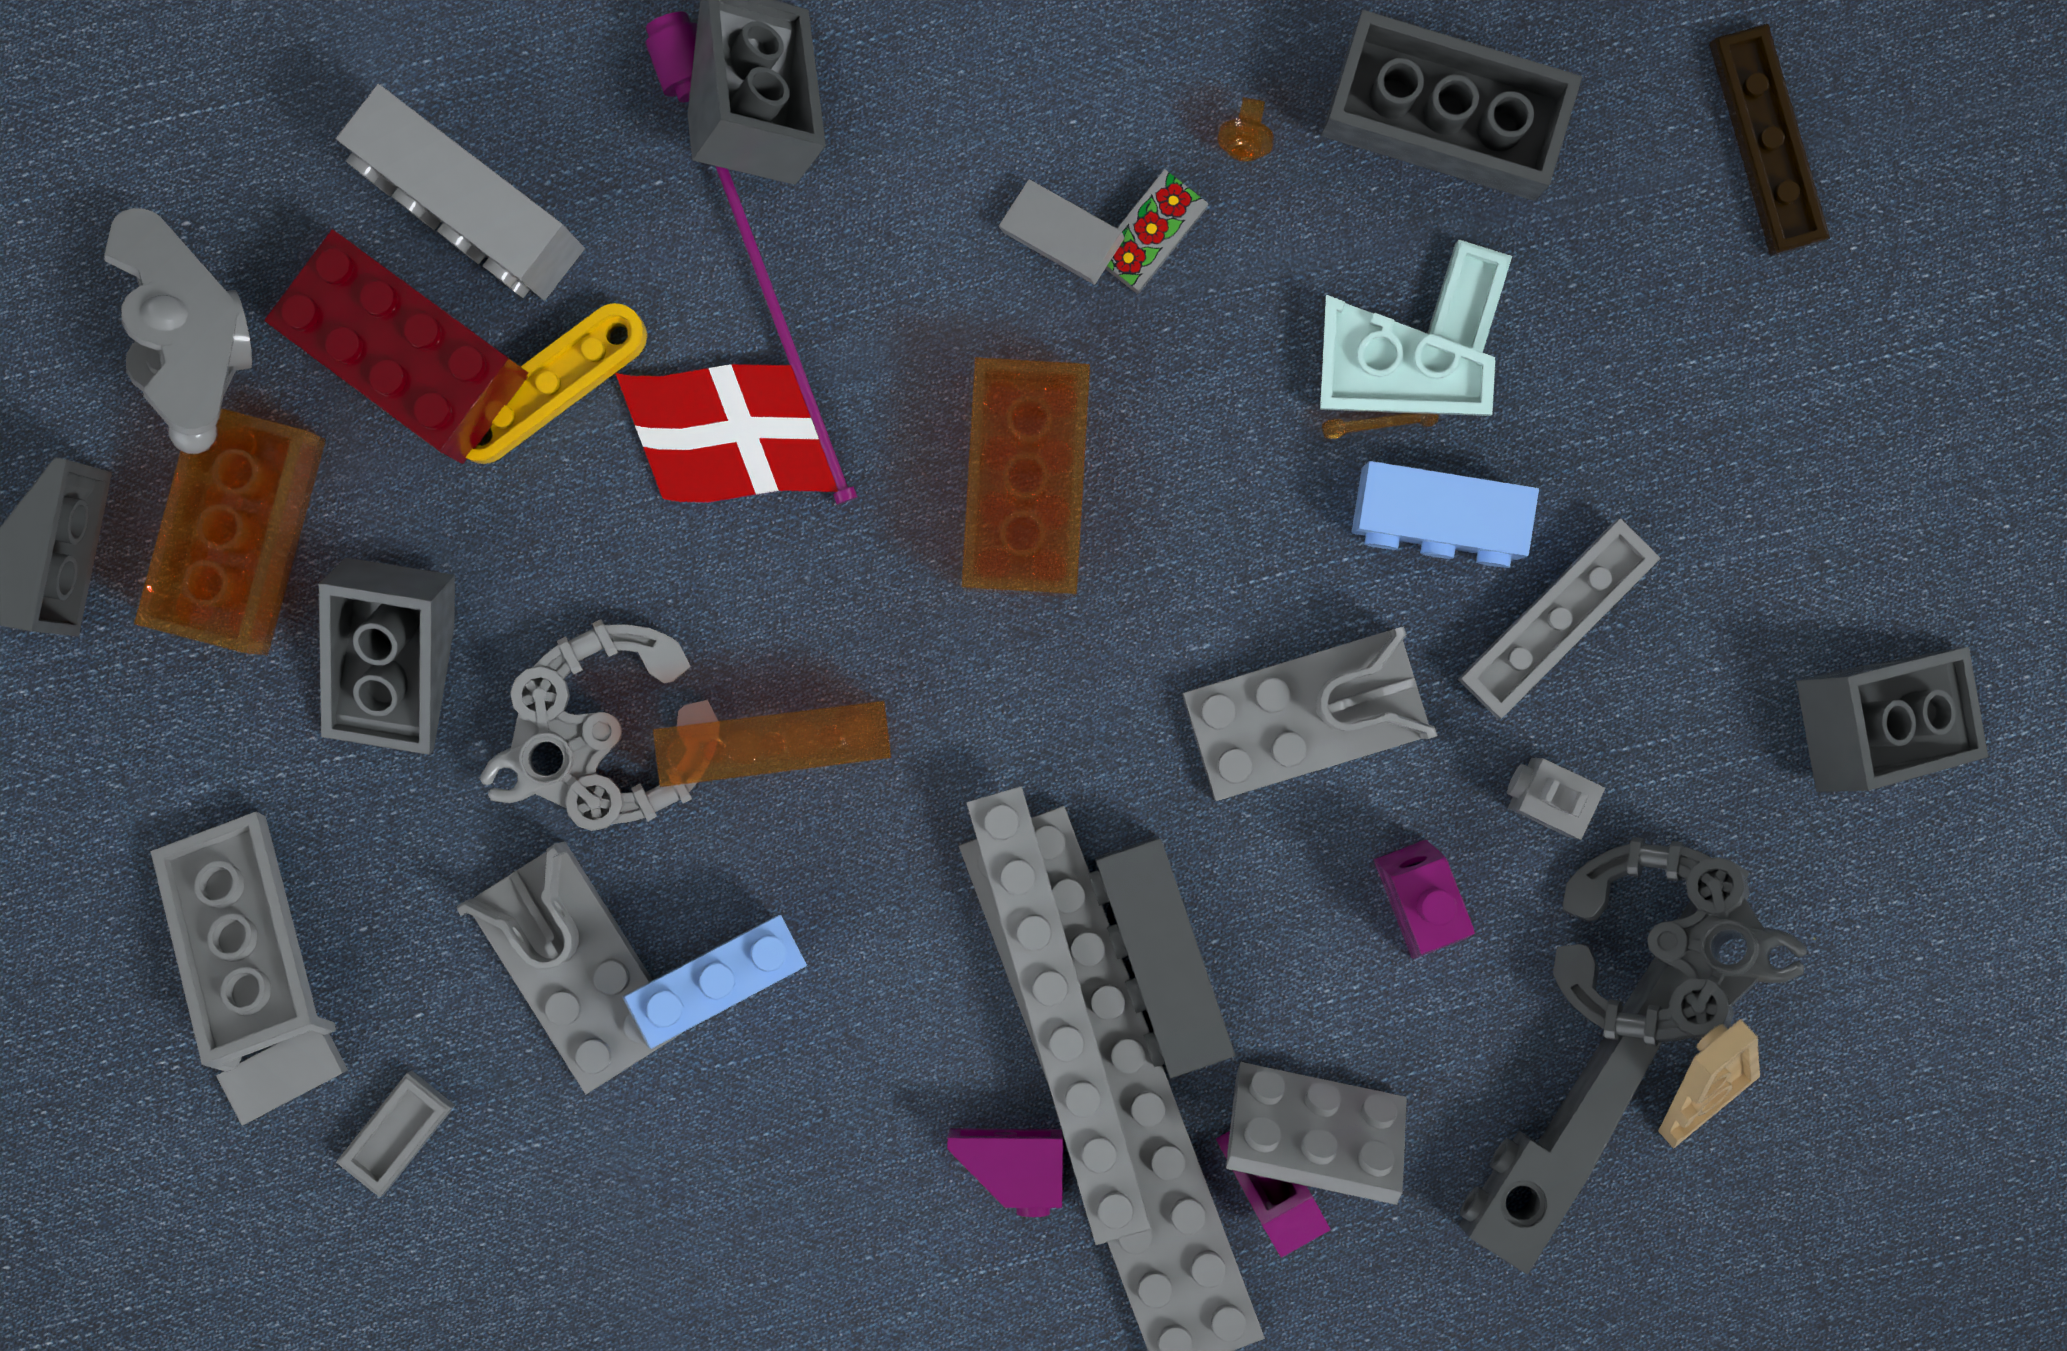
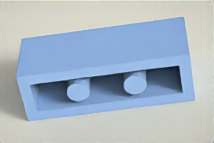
M1369 461L1361 469L1351 533L1366 536L1364 544L1371 547L1397 550L1399 541L1420 544V554L1453 559L1455 550L1476 553V563L1509 568L1511 559L1519 560L1529 556L1539 488Z
M778 915L622 996L648 1048L652 1049L806 967L807 964L782 916Z

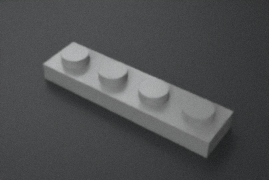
M1621 518L1615 520L1458 680L1497 719H1502L1661 558Z

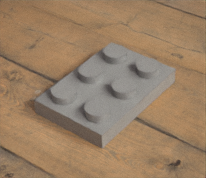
M1240 1062L1235 1080L1226 1169L1397 1205L1403 1192L1407 1097Z

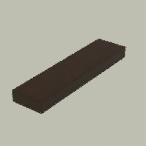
M1769 24L1714 38L1709 43L1770 257L1830 239L1829 231Z

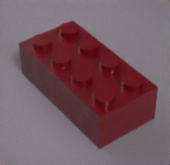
M333 229L264 320L428 444L461 464L465 463L467 460L466 456L472 448H476L493 425L492 421L504 405L507 406L528 377L526 370Z

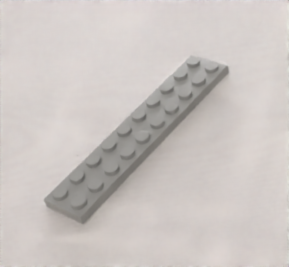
M1065 806L1031 818L1151 1227L1150 1230L1107 1242L1148 1351H1234L1263 1340L1265 1337L1163 1066L1154 1068L1144 1038V1034L1150 1033L1143 1013L1135 1012L1125 983L1126 980H1129V976L1122 958L1117 959L1107 930V927H1109L1108 920L1102 905L1099 906L1088 875V867ZM976 838L960 844L959 848L1047 1080Z

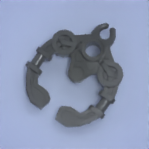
M1632 837L1630 844L1608 850L1588 861L1566 883L1562 910L1566 914L1588 922L1597 920L1608 907L1611 883L1627 875L1641 877L1643 867L1667 869L1666 874L1669 881L1680 882L1681 878L1686 880L1687 895L1698 909L1689 917L1661 922L1655 925L1648 935V947L1651 953L1660 961L1683 972L1688 980L1675 989L1669 1002L1670 1008L1662 1010L1660 1006L1649 1005L1647 1015L1623 1012V1003L1621 1001L1611 999L1607 1001L1596 991L1599 965L1593 951L1589 947L1582 944L1557 947L1553 975L1559 988L1567 1000L1584 1017L1604 1029V1037L1606 1039L1618 1040L1619 1035L1642 1038L1646 1045L1657 1046L1659 1042H1673L1689 1038L1701 1040L1712 1029L1721 1024H1724L1727 1029L1729 1028L1734 1017L1733 1005L1758 981L1784 983L1804 974L1805 966L1801 962L1795 961L1782 969L1776 968L1770 963L1769 955L1772 949L1777 946H1785L1796 957L1805 956L1807 947L1790 933L1776 929H1766L1762 926L1747 902L1750 895L1748 880L1737 866L1720 857L1712 858L1697 850L1687 848L1683 842L1672 841L1670 846L1646 844L1643 838ZM1734 938L1745 940L1747 951L1739 962L1734 964H1723L1720 962L1719 950L1726 941Z

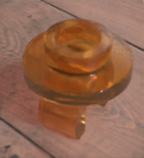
M1243 97L1238 119L1226 121L1220 126L1217 136L1218 144L1232 158L1249 162L1271 152L1274 134L1267 126L1261 123L1265 101Z

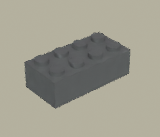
M1362 9L1352 32L1321 136L1536 201L1550 186L1583 76Z

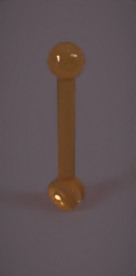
M1405 413L1344 422L1342 419H1332L1324 422L1322 429L1326 439H1336L1342 437L1345 433L1419 423L1424 427H1431L1438 422L1439 414Z

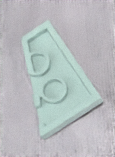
M1326 295L1320 410L1492 415L1495 357L1434 334H1427L1395 322L1391 318L1377 313L1373 314L1349 305L1345 301Z

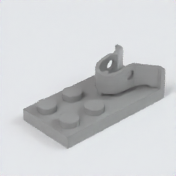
M1404 626L1182 693L1214 801L1416 740L1430 739L1438 736L1435 727L1429 725L1403 642V639L1406 637Z
M253 812L150 851L202 1065L228 1072L238 1067L242 1056L309 1031L326 1035L336 1030L335 1022L321 1018L316 1013L266 816Z
M565 841L553 844L546 849L545 853L476 897L465 900L457 905L460 916L470 914L475 918L585 1095L677 1037L675 1036L652 1049L648 1048L622 996L653 980Z

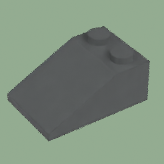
M700 0L688 105L692 161L796 185L825 148L826 143L808 9L776 0Z
M55 457L0 527V626L30 632L79 636L112 472Z
M345 557L319 582L321 737L428 755L434 751L454 632L455 575Z
M1959 647L1843 669L1796 681L1816 792L1870 791L1988 757L1969 647Z

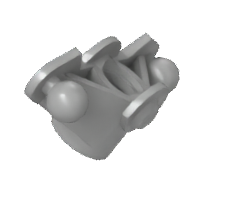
M140 208L122 211L115 216L111 223L104 256L106 262L136 276L139 286L127 295L121 306L122 325L128 336L135 340L126 354L127 374L133 385L143 391V397L169 426L168 435L174 446L185 453L198 454L207 451L215 442L217 436L216 423L220 417L223 396L235 372L252 368L250 337L243 306L236 290L226 291L159 215L153 211Z

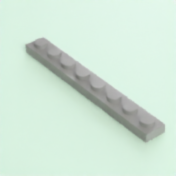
M1022 786L966 802L1095 1244L1099 1245L1150 1230L1147 1212Z

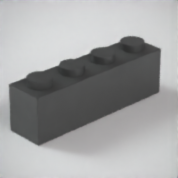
M1156 836L1095 857L1099 870L1088 873L1099 906L1109 902L1111 904L1117 924L1107 927L1117 959L1129 957L1135 978L1126 980L1125 983L1135 1012L1139 1013L1147 1010L1154 1031L1144 1034V1038L1154 1068L1165 1064L1171 1079L1235 1057L1236 1055L1161 838Z

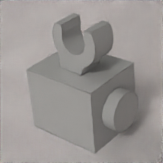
M1531 758L1528 766L1520 764L1511 778L1507 794L1513 796L1508 809L1569 838L1582 840L1605 787L1544 758Z

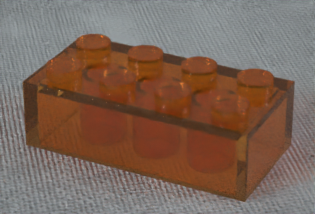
M975 357L961 586L964 592L1076 598L1090 364Z
M221 408L220 417L216 423L217 436L213 445L207 451L198 454H188L180 451L134 624L242 653L268 656L326 439L303 429Z

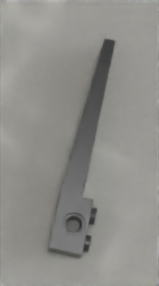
M1734 863L1747 879L1750 872ZM1691 900L1679 919L1689 917L1698 910ZM1654 957L1623 1006V1012L1647 1015L1649 1005L1660 1006L1662 1010L1670 1008L1669 1002L1675 989L1688 980L1687 976L1678 969ZM1619 1035L1618 1040H1611L1604 1037L1539 1141L1536 1142L1518 1130L1513 1140L1507 1138L1499 1145L1490 1162V1167L1494 1169L1482 1189L1477 1186L1468 1194L1461 1207L1460 1216L1463 1219L1459 1226L1466 1235L1528 1275L1588 1180L1662 1042H1659L1657 1046L1646 1045L1642 1038ZM1518 1186H1528L1530 1188L1528 1204L1518 1211L1507 1210L1506 1198L1509 1192Z

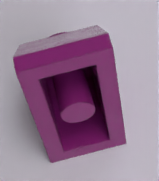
M949 1129L947 1150L1004 1208H1016V1214L1023 1217H1044L1050 1215V1208H1062V1129Z
M1230 1131L1216 1138L1226 1159ZM1233 1170L1260 1223L1281 1258L1331 1230L1307 1186Z

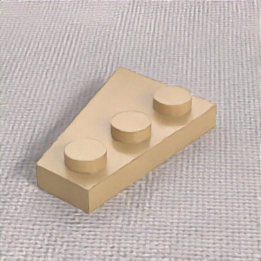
M1741 1019L1729 1029L1724 1024L1715 1027L1697 1044L1696 1048L1700 1053L1694 1057L1658 1130L1673 1149L1760 1077L1758 1037Z

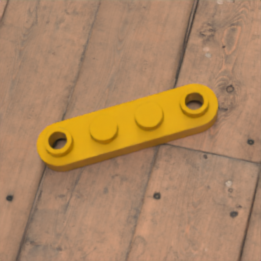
M623 304L604 305L523 364L521 367L528 372V377L507 406L504 405L492 421L493 425L490 427L492 439L486 445H477L475 449L472 448L466 458L479 464H488L499 460L635 359L644 349L647 340V331L642 319L635 311ZM617 327L627 328L628 337L625 342L619 345L612 344L610 341L611 332Z

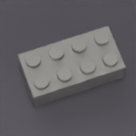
M377 84L336 137L337 141L352 152L345 161L389 197L394 198L434 231L442 223L437 232L478 265L486 256L488 259L483 264V267L522 298L529 291H532L545 301L585 250L584 246L561 222L380 84Z

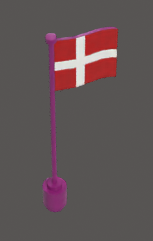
M679 11L665 14L648 23L645 29L649 38L645 41V45L664 95L669 97L677 96L679 102H689L697 23L690 21L687 12ZM715 166L790 365L730 364L665 376H630L615 373L662 499L677 502L711 503L777 491L836 492L833 496L837 505L857 498L854 487L848 488L730 172L726 168Z

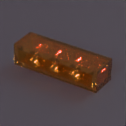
M884 701L653 729L660 787L891 758Z

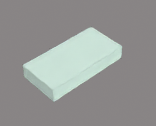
M1458 240L1452 252L1427 334H1434L1483 353L1512 256Z

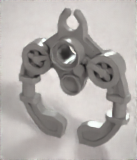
M601 619L592 623L593 629L571 640H568L566 636L557 640L558 645L546 653L533 668L526 669L514 680L510 695L513 708L518 712L511 748L498 753L489 760L479 778L483 785H490L500 769L509 768L517 774V783L510 790L495 787L490 789L488 796L491 801L514 803L536 794L567 808L568 816L578 827L595 831L607 828L611 824L627 823L643 818L649 821L657 817V811L679 800L685 803L692 799L689 792L704 775L715 754L719 738L720 723L708 700L684 705L678 711L677 730L687 748V752L678 767L674 766L666 770L670 780L646 792L640 783L631 788L632 792L622 793L620 787L611 778L597 774V767L600 761L620 741L622 727L618 719L612 714L605 712L574 715L565 711L570 695L567 682L564 679L571 671L574 675L583 671L579 661L602 649H605L608 657L617 654L618 651L639 653L648 673L664 684L674 682L691 668L679 642L666 634L651 628L628 624L604 625ZM543 742L556 744L563 754V764L553 775H545L538 772L532 762L533 751Z

